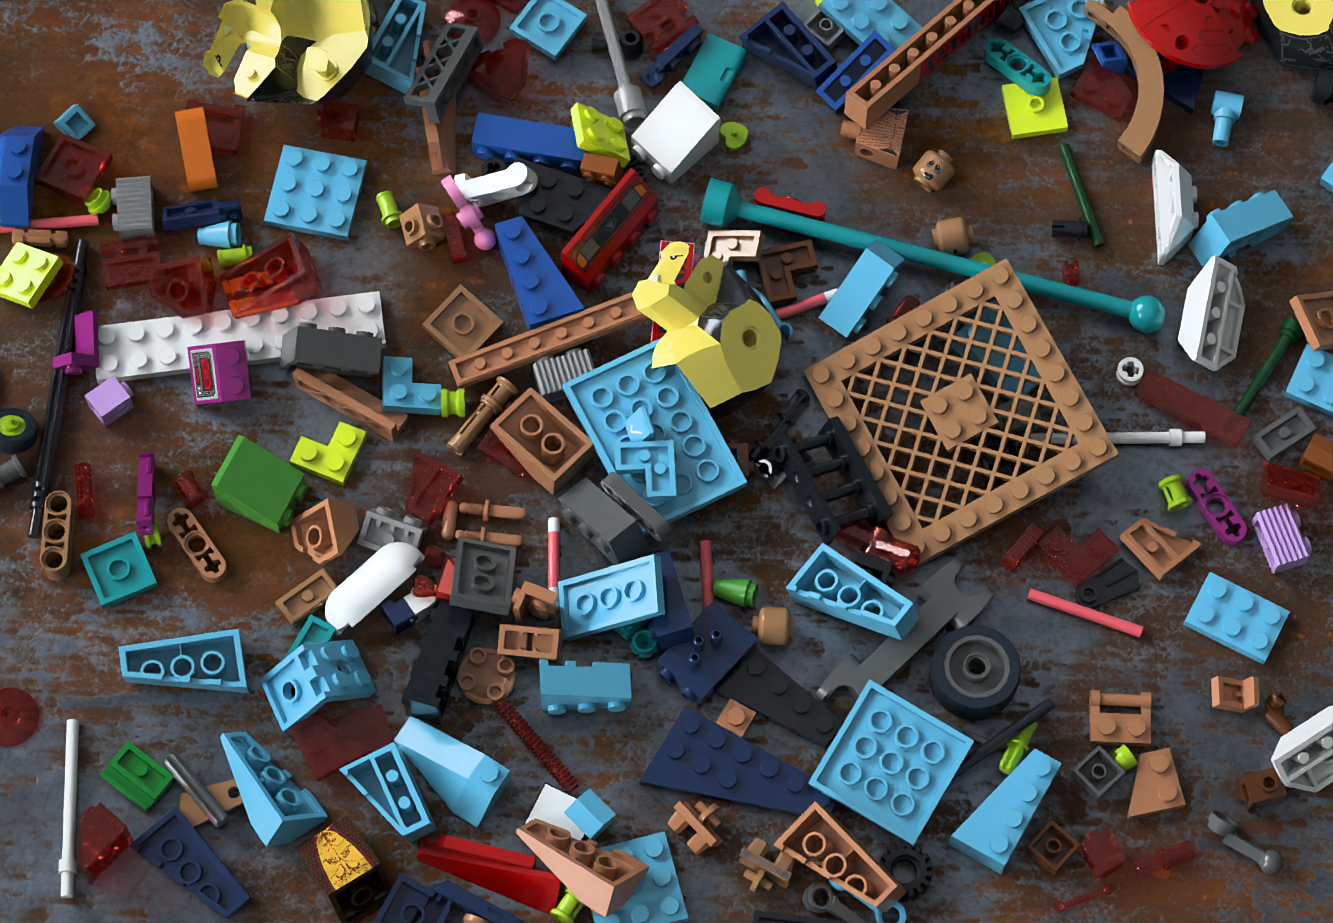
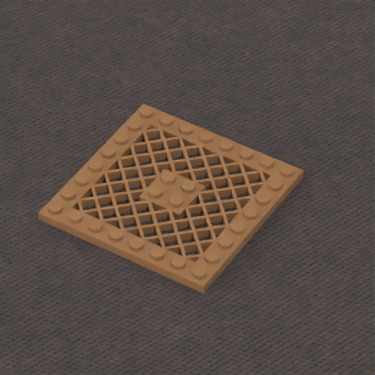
M1007 258L803 370L828 418L836 416L840 418L891 508L893 515L886 524L912 570L1120 457ZM997 300L999 305L992 304L990 302ZM984 309L998 312L994 325L981 322ZM977 310L975 320L965 317ZM1004 314L1013 330L1001 327ZM959 323L973 326L969 339L955 336ZM952 324L949 334L939 332L941 329ZM979 328L992 331L989 344L975 341ZM998 333L1012 336L1008 349L994 346ZM933 337L947 340L943 353L930 350ZM926 338L924 348L913 346ZM1018 339L1027 354L1014 351ZM953 342L967 345L963 358L949 355ZM973 347L986 350L983 363L969 360ZM908 351L921 354L918 367L904 364ZM901 352L898 362L887 360ZM992 352L1006 355L1002 368L989 365ZM928 356L941 359L937 372L924 369ZM1012 357L1026 361L1022 373L1008 370ZM947 361L960 364L957 378L943 374ZM1032 363L1041 378L1028 375ZM883 365L896 368L892 381L879 378ZM875 366L873 376L862 374ZM967 366L980 369L977 382L971 373L964 376ZM902 370L915 373L912 386L898 383ZM986 371L1000 375L996 388L983 385ZM922 375L935 379L931 392L918 388ZM1006 376L1020 380L1016 393L1003 390ZM857 379L870 382L867 395L853 392ZM850 380L848 389H846L844 383ZM941 380L952 383L938 391ZM1026 382L1040 385L1036 398L1022 395ZM877 384L890 388L886 401L873 397ZM1045 388H1047L1055 403L1042 400ZM896 389L909 393L906 406L892 402ZM981 391L994 394L991 406H989ZM915 395L926 397L920 401L925 411L912 408ZM1000 396L1014 399L1010 412L996 409ZM852 399L864 402L861 414ZM1020 401L1034 404L1030 418L1016 414ZM870 404L884 407L880 420L867 417ZM1040 406L1054 410L1050 423L1036 419ZM890 409L903 412L900 425L886 422ZM1059 412H1061L1069 428L1056 425ZM909 414L923 417L919 430L906 427ZM995 415L1008 419L1004 432L993 429L1000 425ZM929 419L938 435L925 432ZM1014 420L1028 424L1024 437L1010 434ZM865 423L878 426L874 439ZM1034 426L1048 429L1044 442L1030 439ZM884 428L897 431L894 444L880 441ZM1054 431L1068 434L1064 448L1050 444ZM904 433L917 436L913 450L900 447ZM988 435L1002 438L998 451L984 448ZM981 436L978 446L968 444V442ZM1073 437H1075L1078 444L1071 447ZM923 438L937 442L933 455L919 452ZM1008 440L1022 443L1018 457L1004 453ZM943 444L948 453L955 450L953 460L939 457ZM1028 445L1042 449L1038 462L1024 458ZM878 447L891 450L888 463ZM962 449L976 452L973 465L959 462ZM1048 450L1059 453L1045 461ZM897 453L911 456L907 469L894 466ZM982 454L996 457L992 471L979 468ZM917 458L931 461L927 475L913 471ZM1002 459L1016 463L1012 476L998 473ZM937 463L951 466L947 480L933 476ZM1022 465L1034 467L1019 475ZM957 468L970 472L966 485L952 482ZM892 472L905 475L901 488ZM976 473L990 477L986 490L972 487ZM911 477L924 480L921 494L907 491ZM996 479L1007 481V483L993 490ZM931 482L944 486L941 499L927 496ZM950 488L964 491L960 505L947 501ZM970 493L981 496L967 504ZM906 497L919 500L915 513ZM925 502L938 505L934 519L921 516ZM944 507L956 510L941 518ZM920 522H924L930 525H928L925 528H922Z

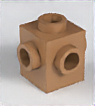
M417 203L399 216L404 239L408 247L427 251L435 248L438 242L446 238L443 221L437 206Z

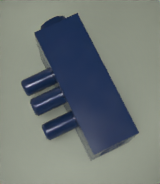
M714 601L692 623L695 634L693 640L669 647L657 659L658 675L667 684L673 682L681 689L680 694L685 700L691 704L696 702L700 707L708 701L715 693V689L754 648H757L758 642L755 636Z

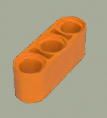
M198 107L175 111L189 192L193 193L218 188L204 108Z

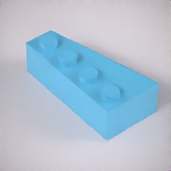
M239 629L118 647L121 672L125 682L249 693Z

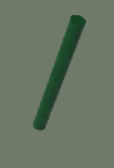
M1063 144L1059 146V151L1083 219L1087 221V230L1093 247L1095 249L1103 247L1105 243L1070 145Z

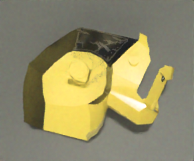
M244 0L226 2L218 15L222 20L210 50L205 51L203 66L209 74L219 78L225 71L240 43H247L251 47L246 51L234 78L236 86L234 94L243 97L248 102L319 105L332 102L346 95L372 63L373 36L368 1L273 0L270 11Z
M1250 0V3L1256 4L1258 9V17L1254 21L1259 32L1275 57L1283 65L1318 70L1319 67L1333 70V0Z
M681 241L673 242L660 252L661 259L647 280L638 282L632 296L638 311L667 330V333L656 344L651 368L676 364L711 408L710 415L715 421L740 409L771 384L779 359L782 341L781 332L775 319L759 296L727 260L720 261L714 255L700 259L685 283L684 289L677 286L674 280L688 255L690 246Z

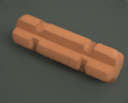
M15 228L12 231V242L14 245L19 242L22 244L28 243V246L52 247L53 244L58 248H66L69 243V235L67 231L56 230L55 233H52V230L29 229L25 231V228Z

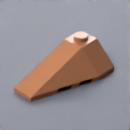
M536 818L520 826L516 831V834L581 903L604 917L609 916L625 905L648 872V865L622 850L615 848L613 853L597 847L598 842L589 838L587 841L577 840L571 837L570 831Z

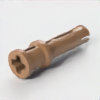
M498 376L495 379L496 384L487 395L483 394L480 397V405L447 443L448 448L458 456L463 455L467 447L494 415L497 416L503 412L502 407L510 397L517 395V388L504 377Z

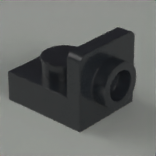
M859 552L855 565L873 577L881 579L882 583L892 588L896 576L895 573L891 572L893 563Z

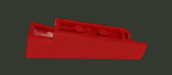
M439 835L438 839L427 836L422 837L417 855L418 861L550 915L552 908L556 909L562 882L554 873L535 870L536 856L448 835Z

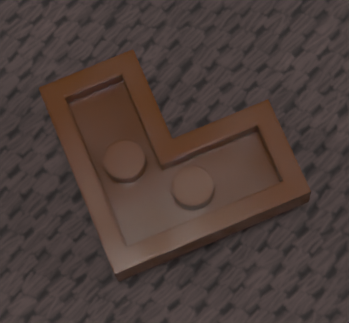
M811 239L762 249L760 261H757L766 298L771 306L797 301V293L792 275L818 269V262Z

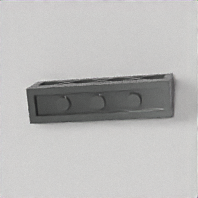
M448 22L405 94V104L426 107L429 122L440 124L481 53L483 45L478 27ZM452 33L462 35L461 38L451 42L449 40ZM451 51V56L442 60L438 59L439 55ZM437 70L441 71L440 75L431 79L427 78L429 73ZM429 89L430 91L427 97L416 96L418 92Z

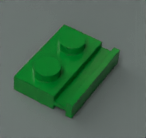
M129 741L108 763L107 768L100 773L101 778L146 813L149 812L150 807L161 798L176 780L171 773Z

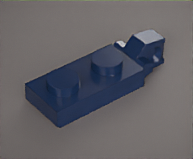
M693 24L640 75L641 82L651 91L663 83V75L668 70L670 72L675 71L682 63L681 58L687 53L693 54L701 46L703 29L697 24Z
M218 199L167 206L161 209L164 231H181L188 227H205L230 220L232 222L243 220L240 200L218 203Z

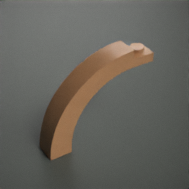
M1088 0L1084 5V15L1106 30L1122 45L1136 72L1139 90L1137 105L1128 127L1118 139V149L1138 164H1141L1155 141L1163 113L1164 81L1161 63L1157 51L1138 33L1126 9L1119 5L1114 13H1112V9L1101 0H1098V2Z

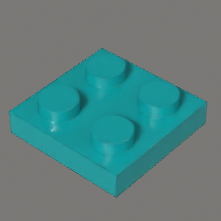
M136 532L80 554L103 609L158 587Z

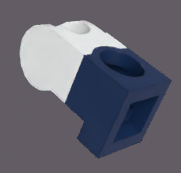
M419 583L413 587L410 594L393 603L390 597L383 600L379 604L380 613L393 632L398 635L431 614L433 606L437 605L436 590L428 583Z

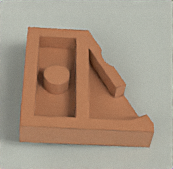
M1143 517L1125 530L1119 537L1159 581L1194 554L1202 545L1194 539L1192 542L1180 538L1176 536V531L1167 527H1159L1155 522Z
M1170 748L1140 754L1130 806L1127 812L1128 820L1184 808L1186 804Z

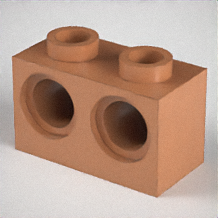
M509 623L500 624L497 654L561 659L564 629Z

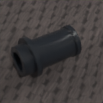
M1078 218V221L1052 220V238L1072 237L1080 241L1081 238H1086L1087 221H1081V218Z

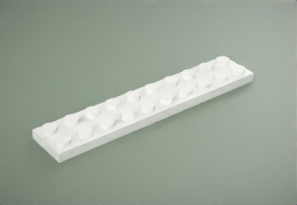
M380 292L295 301L234 315L233 309L98 326L99 367L96 368L97 382L102 384L113 375L120 382L190 373L187 347L246 340L249 365L280 362L283 335L296 326H300V323L303 322L317 324V329L328 330V327L346 329L345 333L356 334L357 331L371 332L374 334L373 337L382 338L381 349L387 347Z

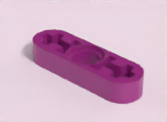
M1206 469L1192 471L1186 482L1187 491L1219 539L1228 546L1240 544L1247 532L1245 522L1211 472ZM1196 478H1198L1199 481H1206V485L1204 487L1205 490L1202 486L1196 487L1194 485L1196 482ZM1207 492L1208 496L1204 500L1203 498L1205 496V493ZM1211 501H1219L1224 506V512L1221 514L1212 513L1209 510L1208 504ZM1227 515H1230L1226 523L1224 519L1227 517ZM1228 525L1232 529L1238 528L1237 537L1233 533L1229 535L1226 533Z

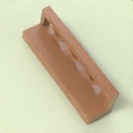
M297 367L292 374L296 388L393 443L409 420L408 415L405 413L383 412L382 400L331 371L316 369V372H307V367L303 370Z

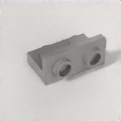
M378 505L377 509L367 510L357 544L378 551L387 544L405 542L419 549L423 534L427 532L428 527L421 525L422 520L409 515L401 518L394 515V510Z

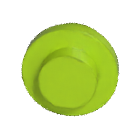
M102 188L92 191L85 200L88 212L92 215L106 212L111 206V193L108 190L104 191Z

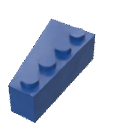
M522 216L495 224L496 241L528 331L585 310Z

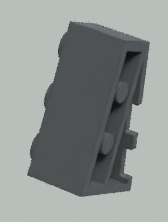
M303 322L300 323V326H296L283 335L279 369L288 370L290 365L307 367V372H316V369L334 371V374L372 377L379 373L382 338H375L373 333L366 331H357L356 334L345 333L346 329L340 327H328V330L317 329V324Z
M583 478L559 497L564 509L561 513L570 525L575 524L582 535L590 540L614 566L652 555L637 520L588 478Z

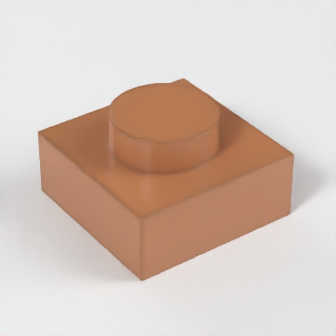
M730 698L716 724L743 738L756 717V712Z

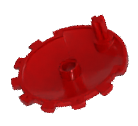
M1135 0L1127 2L1130 19L1138 33L1153 49L1163 55L1160 63L1163 68L1162 72L1166 74L1169 71L1174 72L1178 64L1198 69H1218L1230 66L1243 57L1239 50L1242 44L1245 42L1252 46L1258 35V32L1251 28V18L1257 19L1258 9L1256 4L1248 3L1247 0Z

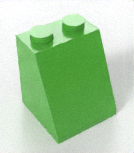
M238 435L211 484L217 505L278 533L282 531L284 525L289 526L295 514L293 508L297 501L304 499L308 491L305 473L241 435Z

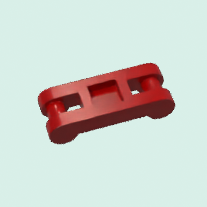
M759 187L754 192L753 204L825 222L827 207L821 201L809 204L801 202L792 196L781 197L773 195L766 187Z

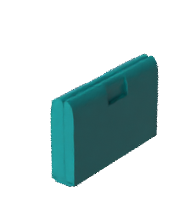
M708 33L682 83L709 108L719 110L748 55V51Z

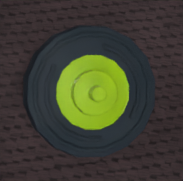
M15 407L0 409V452L15 454L28 450L34 445L37 438V422L32 414Z

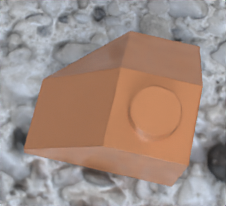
M330 498L296 516L290 523L295 548L313 557L312 560L323 565L343 554L359 530L354 502Z

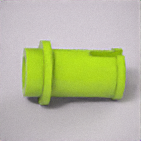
M384 191L376 196V202L383 216L381 219L382 224L388 229H395L401 226L399 216L402 212L398 210L393 192Z
M243 244V247L217 250L220 268L242 264L248 267L249 263H254L252 246Z

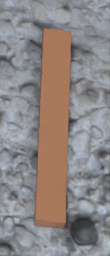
M633 292L450 360L448 363L458 388H466L535 362L542 357L556 354L646 320L649 317L637 310L632 296Z

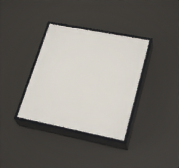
M545 782L523 825L536 818L570 831L571 837L577 840L584 841L587 836L564 813L577 797Z

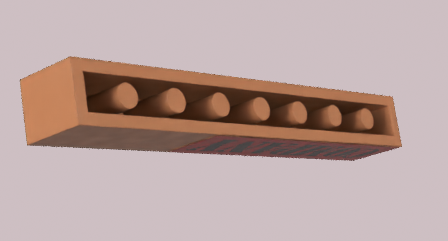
M954 0L846 92L844 114L864 129H867L1006 9L1013 0Z

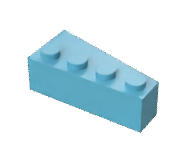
M824 543L819 546L786 586V590L794 603L901 641L920 619L914 603Z
M1034 749L951 835L948 845L1002 874L1057 775L1061 762Z

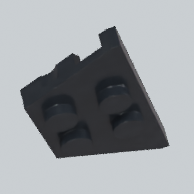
M518 157L514 159V163L524 164L533 170L538 177L537 185L531 192L518 196L520 216L526 221L574 236L613 190L612 188Z

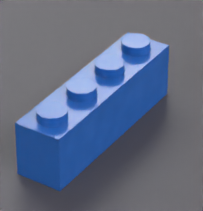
M479 112L471 142L472 155H476L484 160L497 158L505 160L509 164H514L515 157L548 168L560 169L568 174L581 173V162L584 152H587L577 147L574 128Z

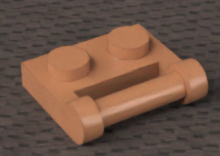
M1090 690L1089 744L1122 746L1124 744L1126 746L1150 747L1151 692L1131 695L1100 693V690ZM1100 705L1140 707V714L1100 713Z

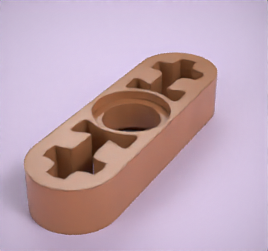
M186 508L172 510L167 517L169 530L191 562L207 582L217 583L222 581L227 575V565L213 542L191 511ZM177 518L187 519L186 524L190 530L187 535L183 528L177 525ZM196 538L206 542L205 548L200 552H193L189 549L190 542ZM208 555L215 566L220 564L218 566L219 571L215 574L213 571L207 572L209 568L204 558Z

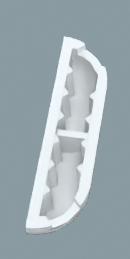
M394 542L383 546L330 594L325 605V618L328 624L336 628V636L341 635L343 630L349 625L351 627L355 626L416 571L414 566L423 561L425 556L415 546L405 542Z

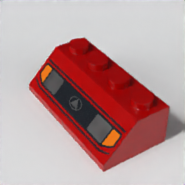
M630 168L561 251L562 275L587 293H590L594 287L599 288L604 283L608 270L612 266L616 267L620 264L625 255L624 251L629 245L634 246L642 235V229L647 224H653L659 215L658 198L634 169Z

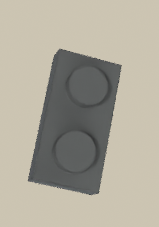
M1298 406L1253 435L1251 440L1266 460L1270 462L1313 434L1317 428L1302 408Z

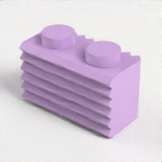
M1289 503L1259 511L1255 514L1252 525L1273 574L1307 563L1312 553V547L1309 539L1302 537L1299 529L1301 527L1299 514L1296 510H1291Z

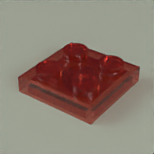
M61 134L34 179L36 184L86 203L113 160V156L109 151Z
M1263 462L1260 472L1259 495L1273 502L1285 501L1292 503L1300 509L1312 508L1317 510L1320 501L1321 476Z

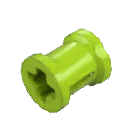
M1181 474L1172 475L1158 483L1159 489L1163 490L1168 501L1167 509L1169 512L1184 509L1193 502L1192 498L1186 494L1182 484L1184 479Z
M566 887L564 890L565 896L556 909L552 908L550 915L560 923H574L573 920L583 906L586 907V905L581 903Z

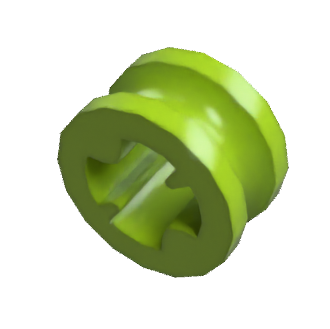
M157 520L154 523V535H144L147 549H150L154 544L158 545V547L162 546Z

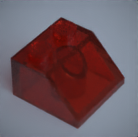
M101 802L96 807H89L81 816L82 821L78 826V867L90 885L134 842L128 827Z

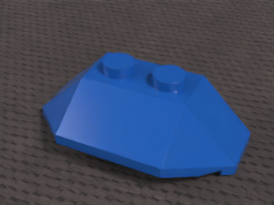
M15 126L0 134L1 227L30 228L44 136L43 127Z

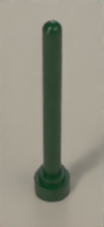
M1286 318L1280 326V339L1223 426L1224 434H1233L1290 343L1293 344L1302 337L1304 331L1299 321L1293 318Z

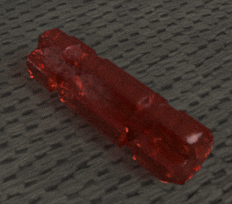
M78 463L74 466L76 497L79 504L77 506L78 516L82 520L92 519L95 516V511L92 504L94 499L92 480L90 478L92 477L91 467L89 463Z

